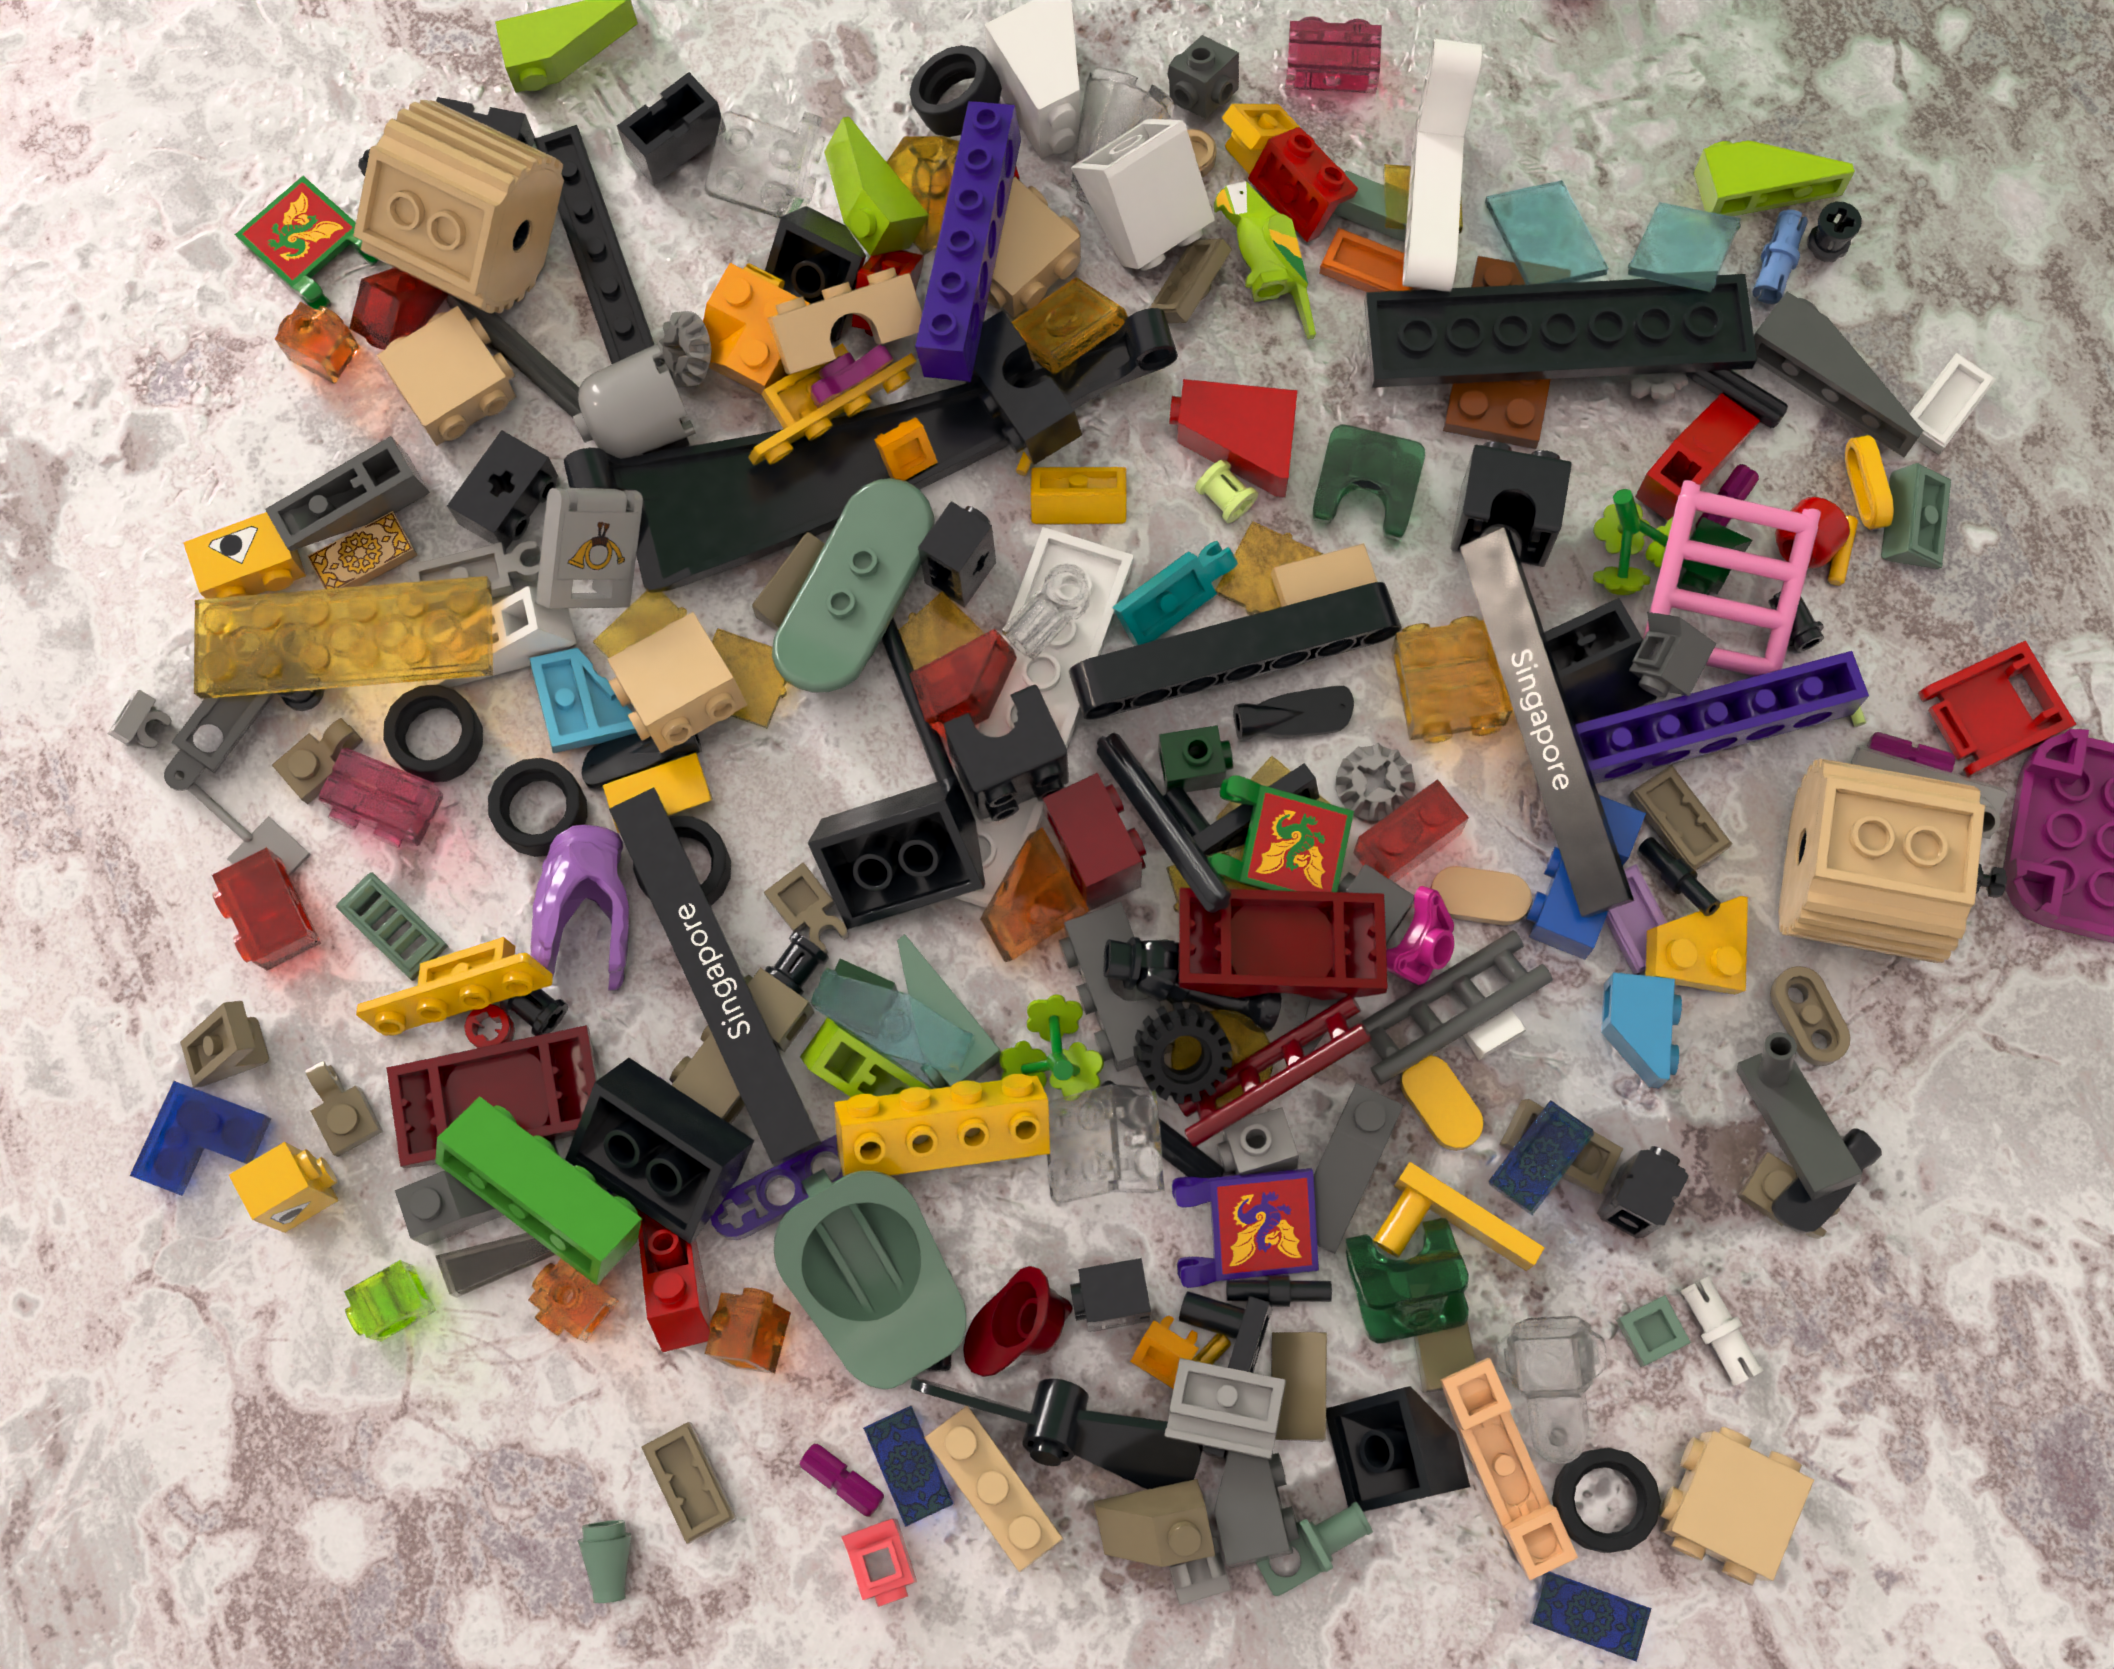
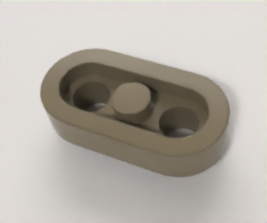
M1803 966L1786 969L1774 980L1771 986L1770 997L1772 1004L1787 1033L1796 1041V1051L1799 1056L1815 1066L1830 1065L1843 1057L1850 1046L1849 1029L1823 979L1817 972ZM1789 988H1797L1802 992V1003H1795L1789 998ZM1813 1033H1819L1825 1037L1827 1041L1826 1049H1819L1813 1044Z

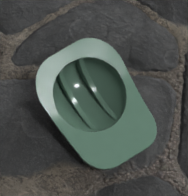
M823 1168L801 1181L809 1197L791 1208L780 1221L774 1237L775 1263L784 1283L818 1327L846 1369L855 1378L868 1386L878 1389H892L902 1385L951 1355L960 1346L965 1334L966 1310L964 1302L917 1202L908 1189L887 1174L869 1170L853 1172L832 1182Z

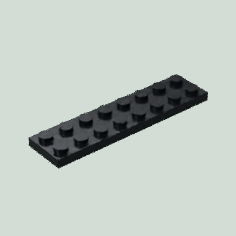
M1745 274L1452 288L1451 292L1430 289L1366 292L1364 300L1372 388L1753 369L1757 362Z

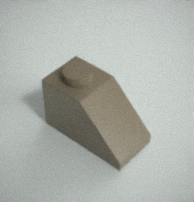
M1198 1479L1094 1501L1105 1555L1159 1567L1216 1556L1206 1505Z

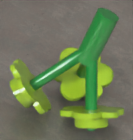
M1621 489L1613 495L1614 504H1610L1604 509V518L1599 519L1593 527L1595 537L1605 542V549L1608 553L1617 554L1620 552L1619 567L1610 566L1605 567L1604 571H1596L1593 573V580L1604 584L1607 591L1612 594L1631 595L1636 591L1642 590L1644 585H1649L1651 577L1643 575L1641 569L1629 567L1630 555L1638 554L1643 549V537L1648 536L1653 539V542L1648 546L1645 557L1648 561L1654 563L1657 568L1661 569L1673 517L1668 520L1665 527L1660 526L1655 529L1647 520L1642 519L1643 510L1640 505L1635 503L1632 492L1628 489Z
M1058 994L1052 995L1046 1000L1037 999L1030 1002L1027 1006V1014L1029 1016L1026 1022L1027 1029L1031 1032H1039L1042 1039L1051 1041L1052 1053L1047 1057L1041 1049H1032L1029 1042H1017L1014 1048H1006L1000 1054L999 1062L1004 1070L1001 1080L1012 1074L1037 1075L1044 1088L1047 1083V1077L1044 1072L1051 1071V1086L1061 1089L1063 1096L1073 1102L1081 1100L1087 1090H1097L1101 1083L1100 1077L1097 1074L1101 1072L1104 1066L1102 1055L1094 1050L1087 1051V1047L1080 1042L1071 1044L1069 1050L1062 1049L1061 1038L1064 1033L1072 1034L1079 1028L1078 1020L1083 1015L1081 1004L1076 1001L1065 1002V998Z

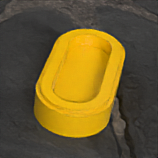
M1871 435L1850 438L1845 447V464L1861 521L1870 530L1888 527L1893 520V499L1877 443Z
M1430 1055L1402 1072L1400 1085L1403 1095L1439 1145L1449 1150L1458 1151L1464 1150L1476 1142L1483 1130L1482 1114L1446 1062L1439 1057Z

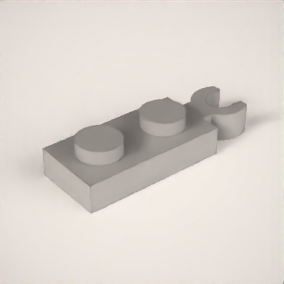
M526 541L517 545L512 553L507 554L502 542L407 565L417 611L420 615H426L514 593L512 580L517 578L527 582L538 581L540 564L526 567L524 563L529 557L541 554L539 546L535 541Z

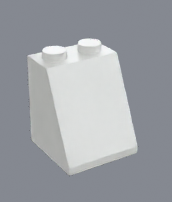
M1032 0L984 25L987 60L999 77L1002 87L1001 96L1006 104L1015 105L1018 124L1040 159H1043L1053 153H1064L1073 147L1077 141L1081 140L1080 88L1071 0Z
M1146 119L1071 167L1123 267L1141 269V271L1152 269L1166 259L1165 252L1177 244L1179 247H1183L1198 240L1204 234L1202 228L1215 221L1183 120Z

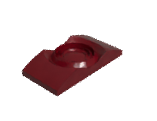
M1179 888L1180 988L1235 998L1266 993H1288L1319 1000L1343 999L1349 994L1355 998L1387 992L1384 894L1229 889L1231 891L1230 905L1225 910L1220 909L1215 913H1210L1203 907L1191 888Z
M585 1025L386 1067L400 1167L412 1168L435 1165L437 1137L479 1096L493 1107L498 1105L508 1110L515 1118L517 1125L533 1137L538 1135L548 1141H556L574 1136L594 1083L598 1080L589 1027Z

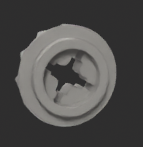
M692 311L673 312L670 321L663 324L665 336L659 340L663 346V357L660 360L666 362L677 387H696L704 380L709 369L711 360L710 337L704 322L696 313Z
M1379 743L1367 747L1358 746L1351 754L1343 758L1336 775V791L1341 803L1346 809L1353 810L1355 816L1367 821H1385L1399 815L1409 805L1416 785L1412 764L1407 763L1400 755L1398 749L1391 750L1382 747ZM1385 767L1386 776L1384 783L1389 789L1385 790L1378 787L1374 792L1371 791L1365 797L1368 779L1363 776V773L1367 772L1370 775H1375L1378 770L1381 771Z

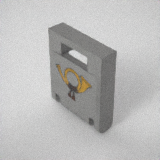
M552 488L549 490L535 603L549 609L630 608L643 498L640 492L636 490L621 491L618 489L568 488V491L562 488ZM573 580H593L592 589L597 593H572Z

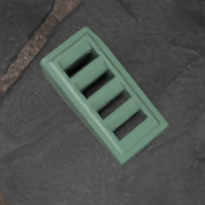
M373 872L367 874L336 905V908L412 981L419 975L420 963L437 958L448 947ZM382 895V897L379 900H377L362 916H360L376 899H378ZM392 907L396 908L397 911L377 931L372 928ZM407 921L412 924L392 945L386 942ZM423 935L427 940L405 960L401 954L418 937Z

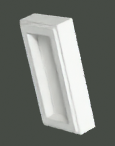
M1956 353L1910 413L1924 430L1917 440L1940 455L1996 381V378Z

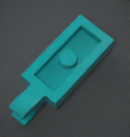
M1214 541L1205 546L1198 557L1189 551L1112 608L1134 646L1152 642L1217 595L1212 582L1234 569L1238 562L1229 547L1222 550L1219 542Z

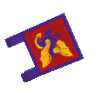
M1311 1168L1215 1178L1180 1177L1172 1181V1195L1179 1207H1194L1210 1202L1214 1258H1180L1177 1262V1274L1184 1287L1195 1288L1216 1281L1319 1271L1314 1176Z

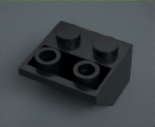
M1620 598L1544 632L1575 724L1643 707L1656 701V695L1645 691L1638 685L1641 678L1629 671L1633 664L1632 661L1643 642V638Z

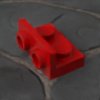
M1300 127L1270 138L1248 177V180L1280 214H1284L1292 219L1294 229L1306 242L1318 238L1337 205L1354 198L1358 191L1357 186L1346 176L1345 172Z

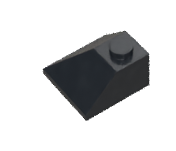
M804 206L780 218L765 271L784 280L783 290L797 297H803L805 301L812 304L824 300L821 290L849 282L851 290H855L857 273L862 268L866 255L846 225L808 206ZM847 314L840 317L834 323L831 329L830 340L834 342L839 340Z
M1411 1386L1326 1408V1420L1348 1507L1352 1503L1357 1502L1362 1511L1365 1512L1470 1487L1457 1433Z

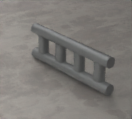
M1512 930L1361 1021L1372 1038L1369 1041L1370 1045L1382 1059L1381 1062L1371 1067L1373 1076L1380 1085L1386 1083L1553 981L1551 973L1543 964L1529 972L1526 971L1513 955V953L1523 948L1524 944L1517 932ZM1496 965L1510 983L1485 998L1470 979ZM1453 990L1468 1009L1442 1023L1428 1004ZM1411 1016L1425 1035L1399 1049L1385 1030Z

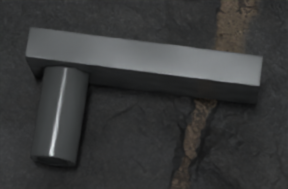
M1776 1032L1766 1038L1762 1053L1738 1062L1736 1072L1813 1201L1860 1182L1862 1171L1795 1062L1796 1041L1787 1033Z

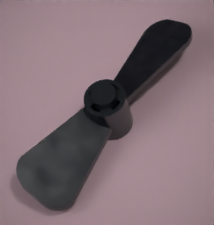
M914 1377L910 1386L913 1390L1027 1423L1022 1445L1035 1462L1045 1466H1058L1061 1462L1069 1461L1076 1455L1148 1490L1194 1480L1200 1463L1203 1445L1166 1438L1164 1435L1168 1421L1086 1411L1089 1400L1088 1393L1077 1384L1066 1380H1041L1037 1386L1031 1412Z

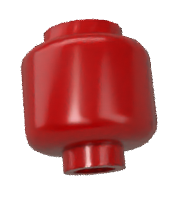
M1808 497L1798 502L1790 511L1802 514L1803 509H1817L1821 512L1818 531L1808 569H1816L1827 564L1846 544L1850 534V527L1844 512L1835 503L1824 498ZM1776 529L1775 537L1779 552L1789 562L1796 533Z

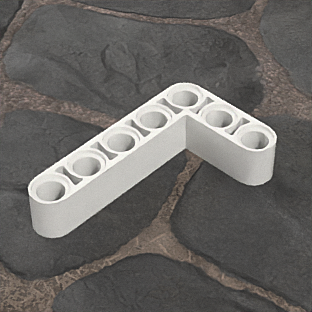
M1435 38L1433 41L1412 142L1402 285L1406 287L1451 292L1458 255L1464 135L1480 71L1482 44Z

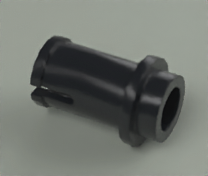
M1781 591L1775 594L1774 598L1768 602L1774 610L1777 609ZM1800 597L1788 646H1795L1798 652L1808 650L1824 639L1821 632L1824 625L1820 621L1815 622L1802 597Z

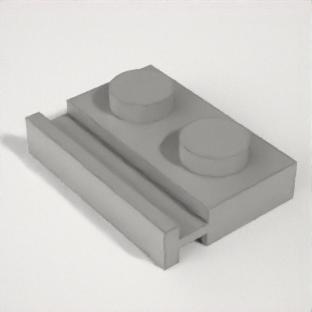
M1180 1358L1169 1410L1168 1424L1164 1436L1170 1439L1272 1460L1286 1380Z

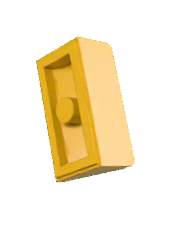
M1126 467L1031 468L1032 523H1125Z
M697 753L603 785L609 808L653 787L658 792L668 815L713 799Z

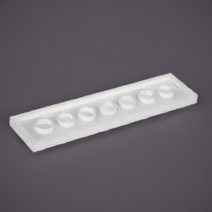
M1042 527L972 717V721L979 732L989 737H1001L1012 731L1015 727L1014 722L1018 720L1016 714L1018 711L1010 694L1031 685H1037L1064 744L1068 748L1081 711L1068 671L1072 666L1083 660L1101 655L1115 616L1112 607L1122 597L1134 563V555ZM954 767V773L976 821L985 878L983 889L954 898L1008 915L1044 815L1043 802H1039L1034 797L1018 804L1019 810L1006 819L992 821L991 817L979 820Z

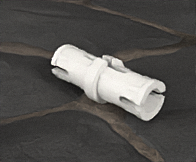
M1710 1275L1680 1290L1705 1332L1701 1334L1705 1344H1712L1730 1376L1733 1386L1748 1380V1377H1753L1764 1371L1762 1366H1759L1738 1329L1743 1326L1738 1316L1732 1318L1712 1283Z

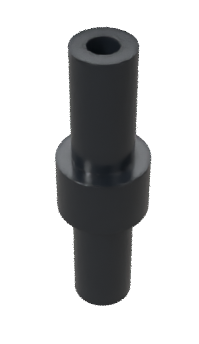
M1649 837L1641 843L1638 851L1661 873V881L1675 894L1682 893L1705 916H1710L1718 910L1721 902L1697 880V872L1682 858L1675 859L1653 837Z
M1268 1275V1280H1227L1226 1299L1227 1301H1248L1250 1296L1270 1302L1271 1307H1290V1302H1331L1332 1284L1331 1281H1290L1289 1275Z

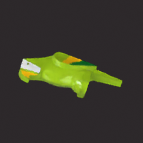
M1247 181L1227 185L1216 196L1214 212L1222 211L1225 217L1237 228L1239 249L1243 260L1251 270V273L1245 280V287L1251 289L1254 303L1278 299L1287 293L1291 294L1294 298L1307 340L1314 339L1316 331L1307 293L1308 280L1292 219L1276 212Z

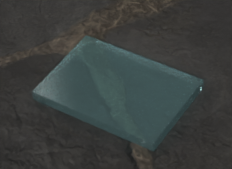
M1562 180L1486 196V207L1525 285L1569 283L1607 275L1609 269L1607 263L1603 259Z
M1659 202L1658 206L1654 209L1652 219L1636 253L1628 264V275L1711 292L1716 286L1717 277L1735 235L1741 227V218Z

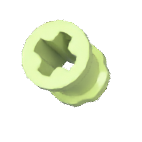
M1219 460L1201 476L1195 485V490L1200 495L1206 494L1223 511L1222 518L1227 523H1232L1251 508L1259 493L1253 487L1246 488L1230 471L1231 464L1227 460Z

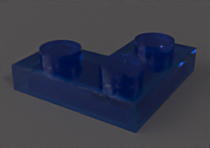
M173 1081L130 1176L183 1196L204 1149L248 1164L253 1161L272 1118Z

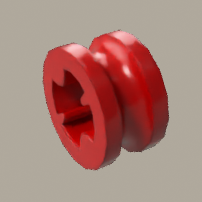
M491 1004L483 1009H473L467 1016L464 1025L466 1037L477 1048L512 1041L515 1034L514 1022L511 1017L500 1007ZM489 1017L496 1023H502L501 1030L495 1029L498 1036L492 1040H489L483 1034L478 1035V1029L485 1028L481 1024L482 1021Z

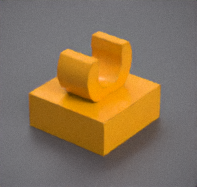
M916 417L898 424V427L885 434L881 433L874 439L890 478L905 481L938 463L925 428Z
M1168 1315L1160 1323L1153 1320L1130 1362L1174 1389L1179 1359L1193 1360L1199 1349L1194 1345L1198 1335L1193 1330H1191L1186 1339L1169 1330L1174 1318Z

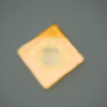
M1075 277L1011 323L1026 342L1031 358L1055 375L1118 331L1124 325L1128 316L1123 307Z

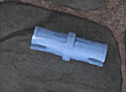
M1788 209L1779 213L1770 243H1767L1762 250L1760 256L1762 268L1752 291L1754 297L1759 296L1758 300L1766 304L1778 303L1784 295L1791 270H1794L1798 265L1800 259L1799 244L1808 224L1807 217H1802L1803 213Z

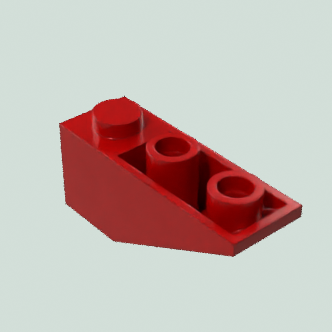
M1721 393L1673 441L1646 473L1635 498L1668 521L1674 516L1683 481H1693L1701 485L1700 491H1703L1756 428L1760 420Z
M635 1208L638 1215L642 1218L638 1240L647 1320L662 1353L712 1341L713 1332L709 1301L696 1239L689 1244Z

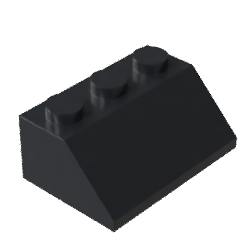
M957 776L822 818L808 841L809 848L847 930L980 890L985 886L976 821Z
M627 1058L594 1083L565 1160L573 1166L577 1165L585 1168L598 1183L616 1195L625 1198L635 1208L691 1244L739 1178L755 1140L631 1058Z

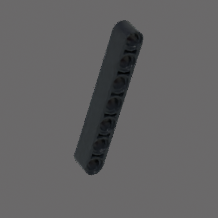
M1375 582L1092 657L1075 664L1068 672L1084 719L1095 720L1374 645L1397 635L1402 630V626L1386 584Z

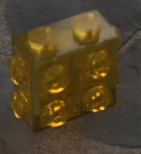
M1464 616L1451 621L1449 625L1431 628L1427 623H1418L1407 626L1400 633H1396L1391 652L1409 741L1423 739L1424 743L1434 744L1451 739L1453 734L1472 731L1474 736H1486L1502 729L1501 726H1506L1513 707L1484 620H1479L1476 616Z

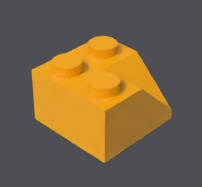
M729 263L706 304L703 318L711 342L709 368L760 395L764 389L788 376L789 374L785 373L767 318L778 315L775 305L799 297Z

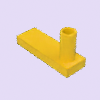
M1411 1162L1407 1164L1394 1184V1187L1402 1191V1194L1372 1240L1379 1248L1399 1258L1430 1209L1525 1271L1536 1264L1545 1249L1542 1245Z

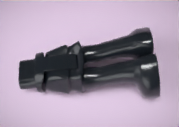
M1131 937L1127 943L1108 939L1104 949V977L1122 980L1126 989L1133 990L1136 985L1138 991L1158 1001L1167 1000L1171 1004L1176 1002L1199 1004L1237 1018L1247 1027L1260 1032L1268 1033L1277 1022L1281 1009V993H1266L1235 998L1180 988L1179 942L1175 943V941L1168 939L1141 941L1138 937Z

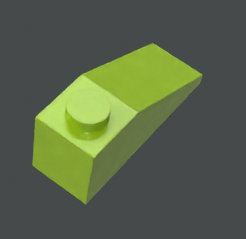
M584 0L495 21L505 68L514 91L517 93L526 90L537 91L547 85L561 82L636 26L638 22L631 0Z
M849 116L843 117L824 151L843 222L870 256L909 249L929 214Z
M1751 140L1736 143L1720 141L1703 149L1694 170V177L1707 220L1712 221L1842 196L1855 170L1852 163Z
M831 1016L826 1018L800 1056L811 1072L849 1097L858 1094H871L874 1096L898 1094L904 1089L911 1087H921L927 1090L934 1089Z

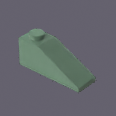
M904 934L897 940L920 1050L924 1060L927 1062L920 1069L935 1088L951 1087L959 1081H976L999 1062L1001 1051Z

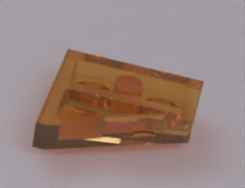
M1043 827L1028 835L980 918L1004 962L1014 960L1064 928V922L1090 911Z

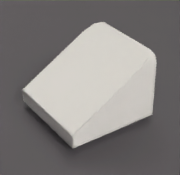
M1508 1008L1466 1033L1463 1037L1480 1061L1522 1036L1526 1028L1515 1013Z

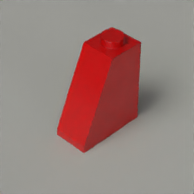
M1183 379L1181 397L1172 396L1169 424L1178 425L1177 443L1214 463L1219 460H1227L1231 464L1230 471L1276 497H1286L1298 390Z

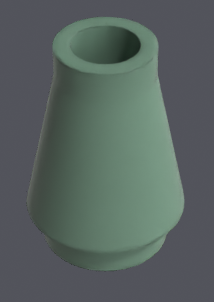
M608 1520L583 1525V1538L578 1540V1544L592 1588L593 1603H610L625 1599V1581L631 1542V1533L626 1532L625 1521Z

